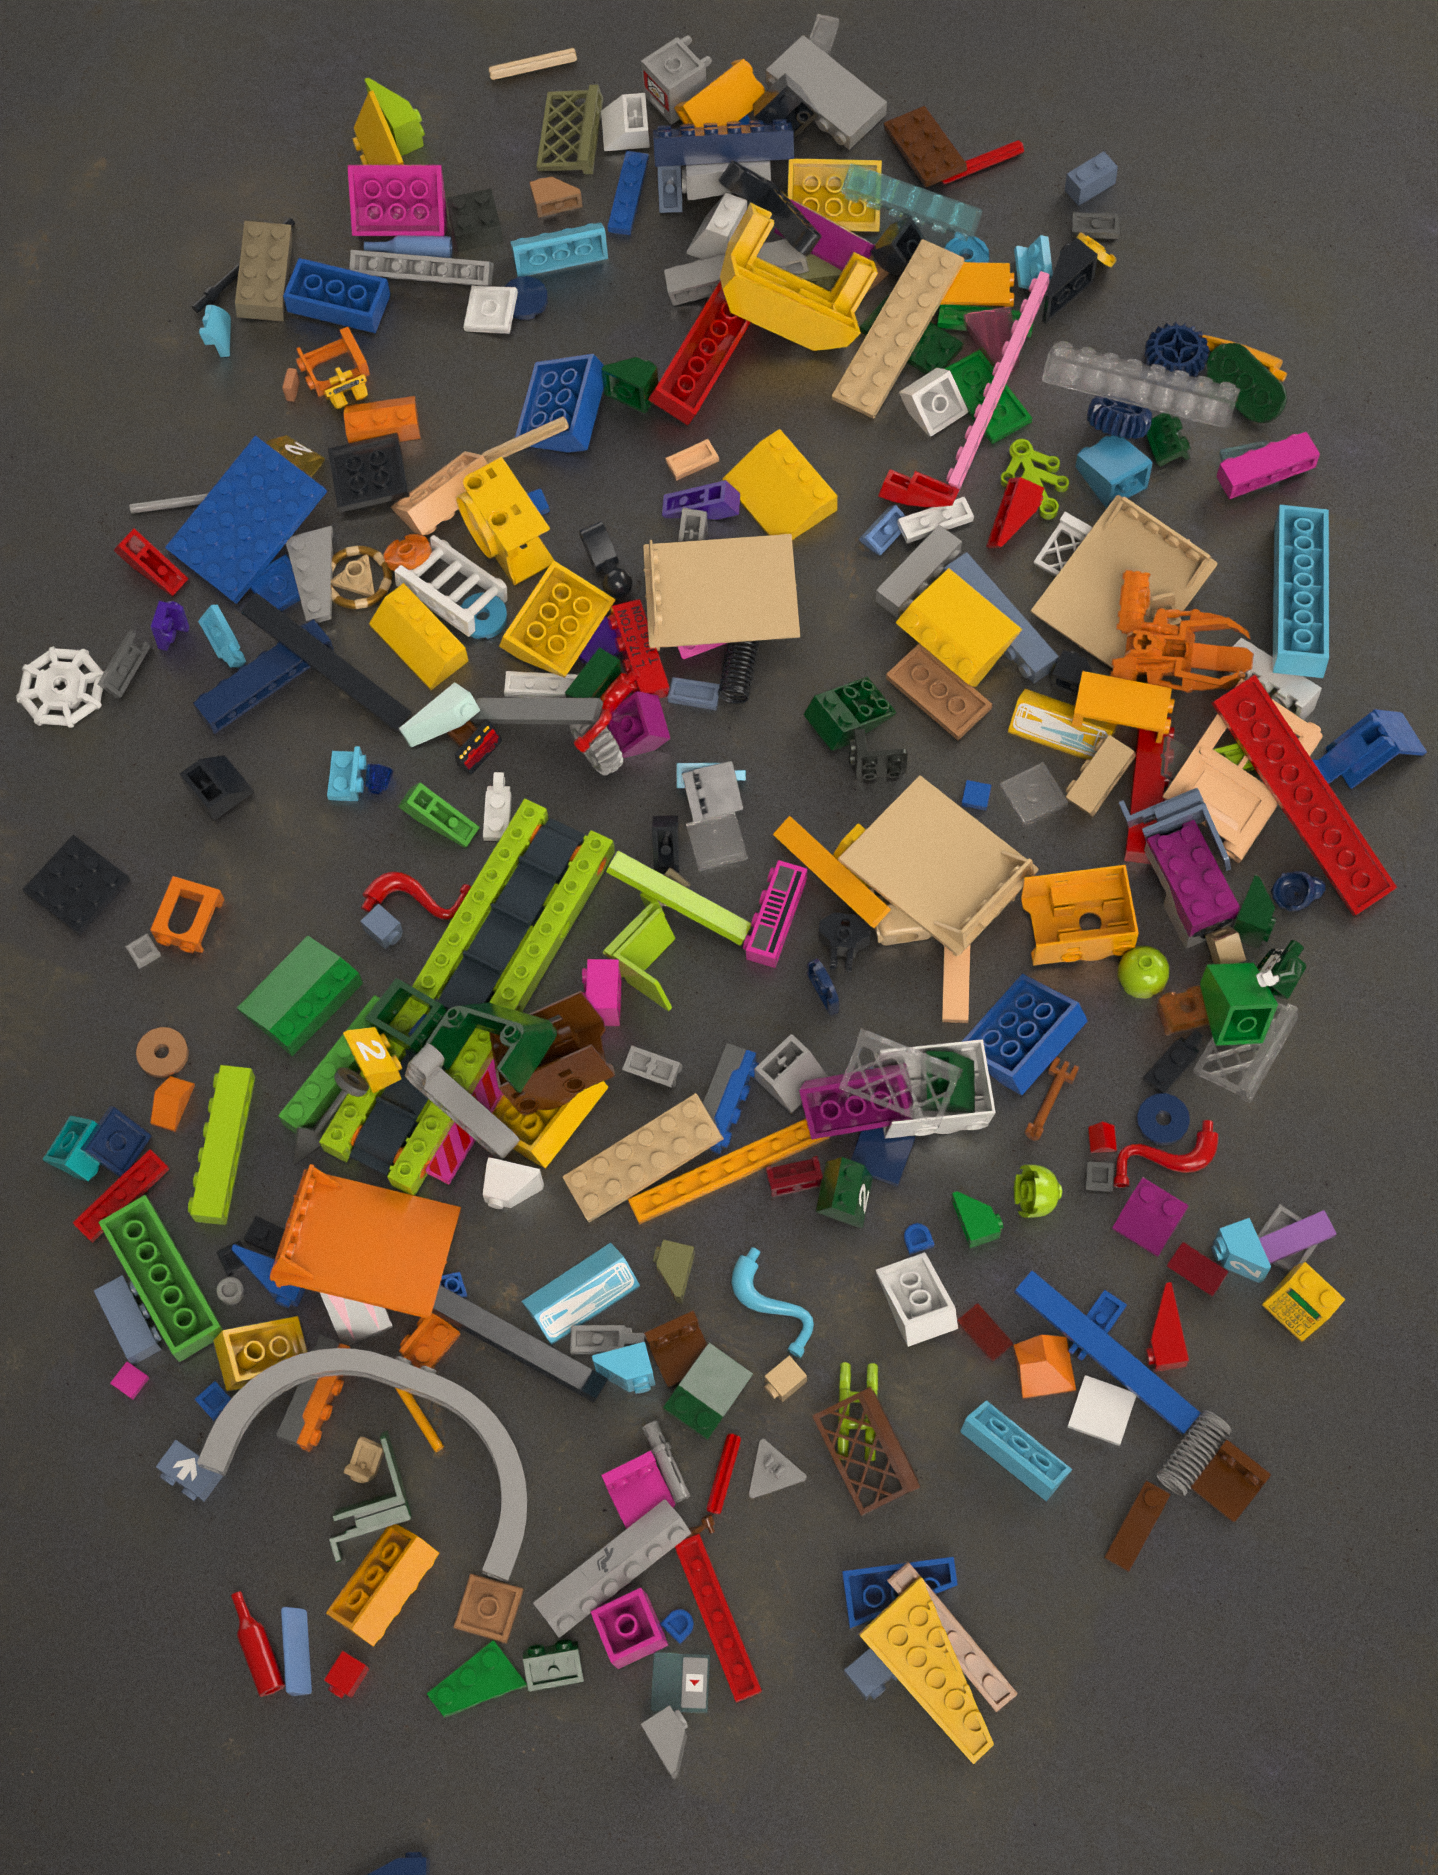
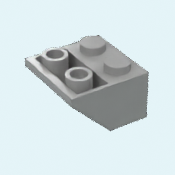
M792 1034L754 1069L755 1079L791 1114L802 1104L799 1089L804 1082L828 1077L812 1053Z

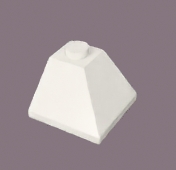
M488 1157L483 1188V1197L488 1206L495 1209H503V1207L512 1208L543 1190L544 1182L540 1169Z

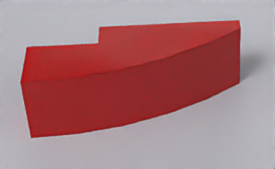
M890 469L883 482L879 497L911 506L944 507L953 506L960 489L917 471L910 478Z

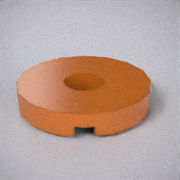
M409 534L404 536L405 539L400 542L398 539L393 541L384 552L387 567L395 571L400 565L408 570L422 565L432 552L428 539L423 535Z

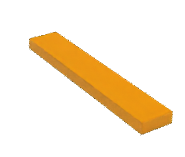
M791 816L773 833L783 845L871 927L875 928L891 910Z

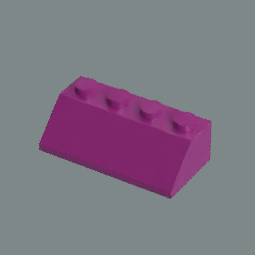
M906 1063L807 1080L799 1089L811 1140L887 1127L895 1121L913 1120L912 1085Z

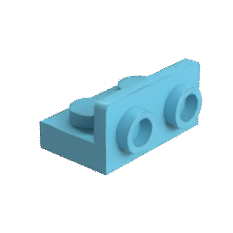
M1040 235L1029 248L1022 246L1014 248L1018 286L1020 288L1029 289L1033 278L1037 279L1040 271L1048 273L1049 280L1052 278L1053 270L1049 238L1047 236Z
M355 746L354 752L332 751L327 793L328 800L358 801L359 792L363 793L364 779L361 778V772L366 769V755L362 754L360 746Z

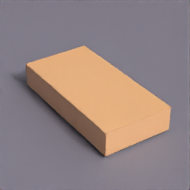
M708 439L665 458L666 464L676 481L719 462V457Z

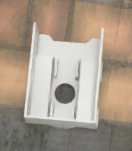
M983 1040L880 1050L873 1069L906 1063L913 1097V1120L895 1121L890 1126L883 1127L885 1139L913 1135L924 1136L933 1133L949 1134L959 1130H978L987 1127L995 1115ZM926 1051L954 1052L974 1060V1113L922 1111L921 1060Z

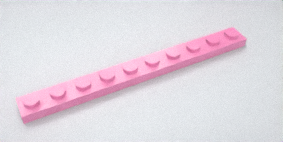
M1040 271L1038 278H1033L1029 288V292H1031L1029 299H1024L1020 308L1022 315L1019 321L1015 320L1011 329L1012 338L1010 342L1006 341L1001 354L1004 356L1001 363L997 362L992 375L995 377L992 384L988 383L984 390L983 397H985L982 405L978 404L974 414V418H976L973 426L969 425L966 431L965 439L967 441L965 446H960L955 460L958 462L955 469L950 468L946 481L955 488L961 489L1049 286L1048 273Z

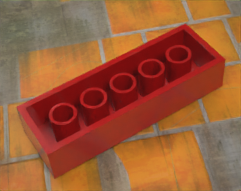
M721 280L713 290L648 399L686 425H689L697 414L751 323L730 312Z

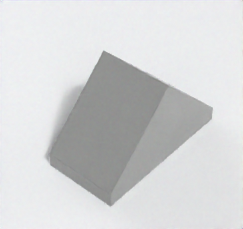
M683 508L678 542L705 540L708 531L707 512Z

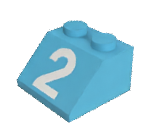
M1250 1218L1219 1229L1213 1241V1246H1211L1215 1259L1221 1261L1223 1268L1255 1282H1263L1271 1269V1265Z

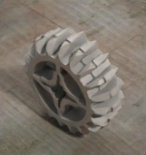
M570 724L574 740L580 736L583 737L594 725ZM607 727L590 743V748L586 752H582L592 767L602 775L613 773L623 765L620 747Z

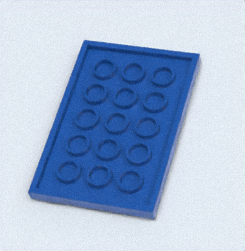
M255 435L165 548L237 604L327 493V490Z

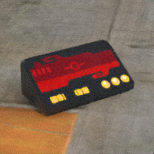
M485 720L455 753L457 766L470 775L479 768L502 742L501 736L490 721Z

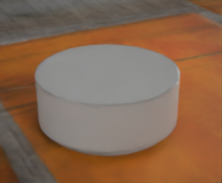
M226 1277L219 1282L217 1295L224 1304H237L244 1297L245 1289L239 1279Z

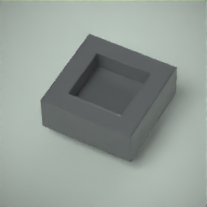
M1087 1161L1085 1190L1112 1192L1114 1163Z

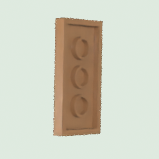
M920 643L886 674V679L957 740L961 739L992 709L993 704L971 685L963 681Z

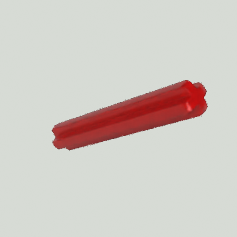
M1017 140L965 161L967 171L941 182L948 184L1020 155L1024 152L1023 143Z

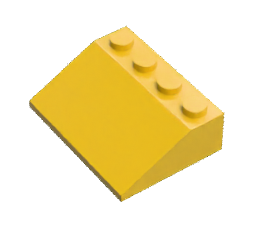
M369 91L354 125L356 137L352 138L356 151H361L362 153L359 156L362 165H404L374 91Z
M789 159L788 198L808 207L849 231L879 232L882 160Z
M780 429L760 441L722 479V481L726 480L740 493V503L768 536L791 534L793 540L837 511L838 496Z
M553 560L502 637L499 647L524 662L565 678L616 599Z
M950 568L920 594L896 621V624L963 681L973 687H976L1023 630Z
M604 1081L578 1093L571 1101L561 1107L552 1110H538L530 1115H523L517 1112L515 1107L503 1095L492 1114L519 1138L520 1141L513 1149L530 1161L546 1168L605 1093L608 1086Z

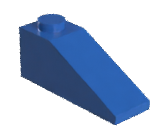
M233 1244L232 1251L235 1256L275 1299V1303L289 1308L290 1305L299 1306L306 1289L292 1285L279 1288L276 1286L275 1281L270 1280V1273L275 1259Z

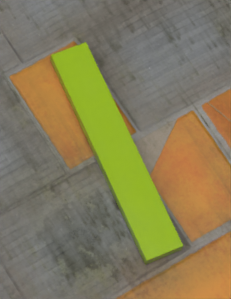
M617 851L606 871L610 875L740 946L751 927L750 922L620 851Z

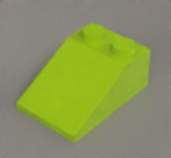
M364 79L367 95L369 91H374L400 155H406L423 147L422 137L425 136V133L419 123L422 122V118L417 108L413 109L409 101L372 79Z

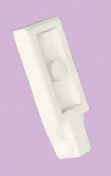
M494 772L493 786H487L483 829L484 841H499L510 823L512 795L510 786H505V777L502 772Z

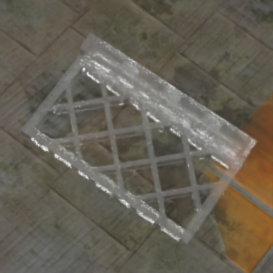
M1278 1003L1276 1010L1280 1013L1277 1018L1272 1019L1270 1024L1272 1027L1270 1030L1268 1029L1263 1043L1247 1044L1240 1047L1231 1045L1232 1049L1218 1053L1212 1037L1196 1064L1193 1073L1239 1094L1242 1100L1251 1103L1298 1020V1007L1289 1003L1287 1006ZM1252 1049L1255 1056L1253 1060L1241 1064L1238 1053ZM1234 1054L1238 1065L1224 1069L1220 1058ZM1215 1059L1220 1070L1211 1073L1202 1069L1206 1062ZM1240 1070L1243 1078L1239 1085H1235L1227 1080L1226 1074Z
M861 1028L858 1042L839 1089L939 1128L963 1069ZM863 1046L871 1049L876 1058V1061L862 1066L859 1059ZM877 1052L884 1054L886 1056L883 1058H879ZM894 1058L897 1060L901 1070L887 1076L881 1062ZM857 1062L859 1068L853 1070ZM902 1062L911 1066L904 1069ZM878 1064L884 1078L869 1083L864 1069ZM919 1068L923 1072L925 1081L912 1086L906 1072ZM861 1071L866 1086L859 1089L847 1086L851 1075ZM926 1072H929L936 1076L929 1078ZM903 1074L908 1088L894 1094L889 1079ZM938 1078L950 1081L947 1091L936 1096L931 1081ZM885 1081L891 1095L883 1099L876 1098L872 1086ZM928 1084L933 1098L919 1103L913 1089ZM865 1089H868L869 1092H870V1095H869V1094H866V1093H864V1092H861V1091H863V1090H865ZM910 1091L916 1105L903 1109L900 1107L896 1097ZM944 1097L942 1104L940 1105L938 1099ZM893 1098L895 1105L886 1101ZM935 1101L939 1110L935 1121L924 1116L921 1106ZM914 1109H918L920 1115L913 1113L911 1111Z

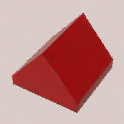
M1102 1121L1088 1127L1090 1153L1117 1152L1114 1125Z

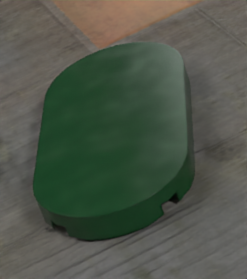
M1224 343L1217 346L1210 353L1206 371L1209 381L1246 418L1256 423H1267L1280 416L1287 402L1286 389L1282 382L1246 347L1239 343Z

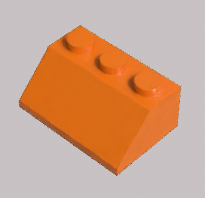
M415 396L348 405L344 408L345 430L349 444L393 433L398 434L400 442L421 439Z

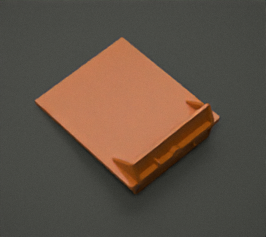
M310 1164L304 1170L297 1193L293 1196L294 1203L270 1273V1280L275 1281L276 1286L279 1288L292 1285L430 1319L444 1267L447 1264L446 1260L461 1207L324 1174L315 1168L313 1164Z

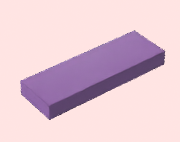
M1323 1210L1263 1236L1259 1240L1269 1263L1273 1264L1336 1236L1337 1233Z

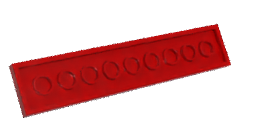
M1253 675L1212 702L1211 704L1353 916L1359 914L1395 890L1397 886L1257 676Z

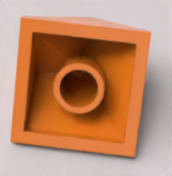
M1042 1334L1013 1345L1022 1399L1076 1391L1067 1337Z

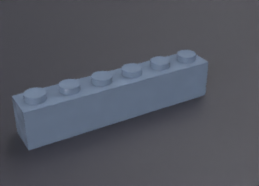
M967 552L944 567L943 573L950 568L1023 629L1004 652L1010 661L1013 660L1018 665L1023 677L1029 678L1034 684L1055 669L1059 656Z

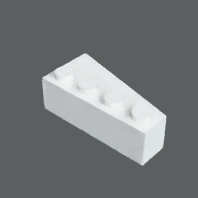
M1243 638L1232 646L1244 647L1254 653L1253 667L1244 673L1246 674L1244 681L1256 675L1271 699L1302 720H1305L1314 711L1322 689L1320 686L1304 676L1273 673V657ZM1224 672L1228 676L1234 674L1232 672Z

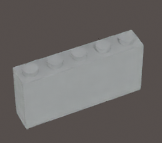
M803 35L766 69V84L769 88L785 73L803 89L819 112V116L813 120L819 129L823 132H828L839 145H844L849 150L886 116L887 102Z

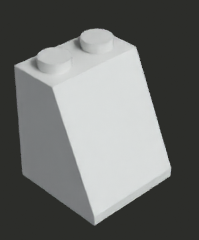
M725 193L705 216L687 250V254L702 260L725 254L728 242L747 210V200Z

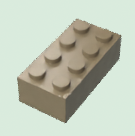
M244 221L235 299L237 317L284 322L285 301L283 295L288 285L293 240L291 225Z

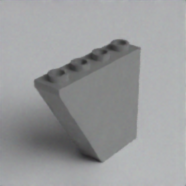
M770 160L738 162L771 181ZM730 163L682 165V191L687 193L688 200L734 193L718 181Z

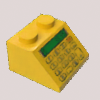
M1303 1262L1291 1269L1261 1305L1302 1342L1332 1316L1344 1302L1345 1298L1306 1262Z

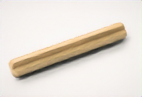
M569 48L490 66L489 75L491 80L575 62L577 56L575 49Z
M560 417L487 450L482 455L488 464L500 457L505 458L567 430L569 427L565 417Z

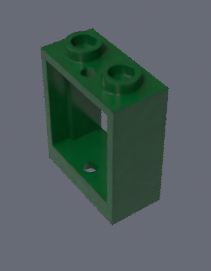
M599 647L565 691L566 698H601L605 690L622 673L620 659Z
M395 978L366 1016L365 1020L371 1027H375L378 1033H384L386 1038L416 1055L424 1047L447 1010L441 1003L400 979ZM411 997L431 1010L409 1038L389 1026V1024Z

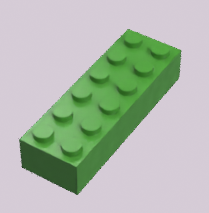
M142 1196L99 1221L98 1223L173 1356L181 1362L213 1343V1340L224 1329L147 1196Z

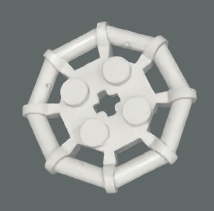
M54 646L49 647L46 653L22 667L23 675L16 700L23 705L34 719V723L39 726L49 724L72 728L78 721L95 709L99 710L102 706L100 702L103 688L97 684L105 671L100 669L86 649L70 650L58 649ZM59 658H61V659H73V661H72V662H61V661H59ZM52 660V663L49 665L50 668L45 671L44 669L38 670ZM84 664L90 673L84 675L79 670V667ZM32 678H37L35 688L30 689ZM65 682L66 688L63 690L55 688L56 685ZM88 683H94L91 696L86 694ZM38 697L43 705L38 709L31 701L32 699ZM81 701L86 703L77 711L71 713L70 709L77 708L80 705ZM50 710H62L64 716L48 715Z

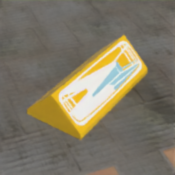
M1024 689L1018 698L1008 733L1085 760H1092L1097 753L1094 750L1102 738L1106 740L1109 735L1113 737L1118 724L1084 717L1081 728L1071 726L1075 709L1074 705Z

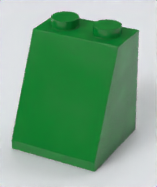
M1254 963L1210 964L1206 966L1200 987L1216 1046L1264 1042L1278 1003L1268 986H1260L1256 977L1260 972Z

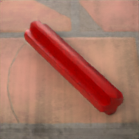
M727 1434L707 1504V1511L710 1513L720 1514L722 1511L741 1443V1437L738 1435Z

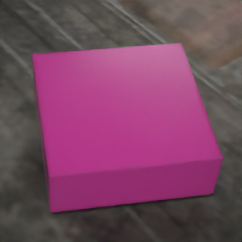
M126 1362L110 1384L134 1400L149 1380V1377L129 1362Z

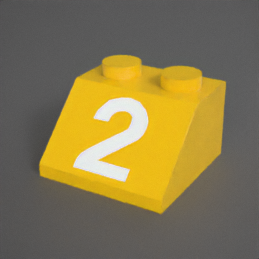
M375 1027L343 1032L348 1046L373 1094L401 1080L399 1070L402 1069V1066L396 1055L390 1056L387 1051L391 1046L384 1033L379 1035Z

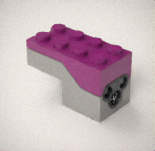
M1195 820L1182 824L1180 830L1168 835L1160 836V834H1156L1147 838L1144 851L1166 892L1163 906L1185 949L1206 941V934L1226 926L1233 928L1240 906Z

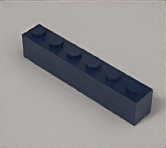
M314 619L309 623L301 625L303 629L334 651L331 639ZM278 642L270 650L260 653L257 659L250 664L240 667L237 673L228 679L221 680L214 689L208 693L201 694L193 704L198 715L211 731L216 734L309 669L310 666Z

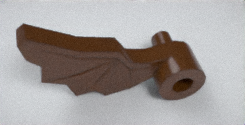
M709 1514L702 1517L701 1524L689 1528L691 1534L686 1538H690L708 1528L710 1534L714 1533L713 1525H715L712 1515Z

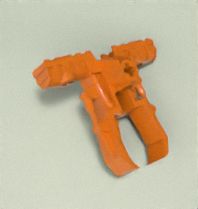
M1126 570L1123 573L1124 585L1121 586L1119 602L1121 611H1118L1120 619L1116 630H1121L1122 634H1127L1125 657L1112 659L1114 668L1111 671V677L1136 681L1138 674L1147 675L1148 684L1182 690L1186 693H1191L1193 690L1204 691L1218 688L1228 690L1236 686L1240 679H1245L1246 674L1244 673L1253 667L1254 653L1244 647L1194 643V632L1233 629L1235 632L1242 633L1250 639L1249 632L1229 617L1204 613L1198 609L1180 611L1178 609L1165 610L1160 608L1156 612L1153 623L1145 622L1144 616L1150 605L1149 578L1151 574L1147 572L1142 573L1141 571L1133 572L1132 570ZM1190 616V620L1181 621L1180 626L1169 624V618ZM1191 668L1232 672L1234 674L1218 679L1191 673ZM1163 676H1175L1182 680V685L1163 681L1162 678Z

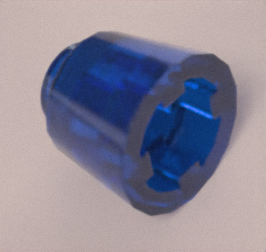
M378 764L366 765L365 786L368 787V792L381 795L383 791H386L394 771L389 767Z

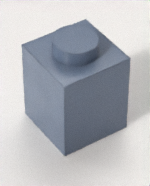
M379 904L361 920L364 931L385 950L390 945L396 944L402 936L403 930L400 922Z

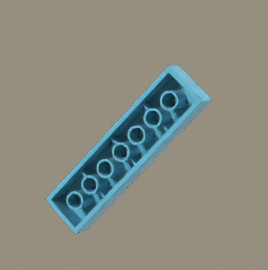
M1279 505L1274 524L1273 673L1323 678L1329 660V510Z

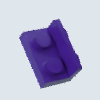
M159 601L151 624V630L158 649L168 651L170 643L175 641L176 630L188 632L190 627L183 606L173 601H168L167 603Z

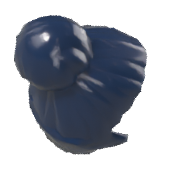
M1293 871L1281 874L1274 883L1271 894L1274 902L1281 909H1286L1289 912L1300 911L1309 906L1314 899H1318L1323 895L1326 890V884L1323 880L1310 876L1306 872Z

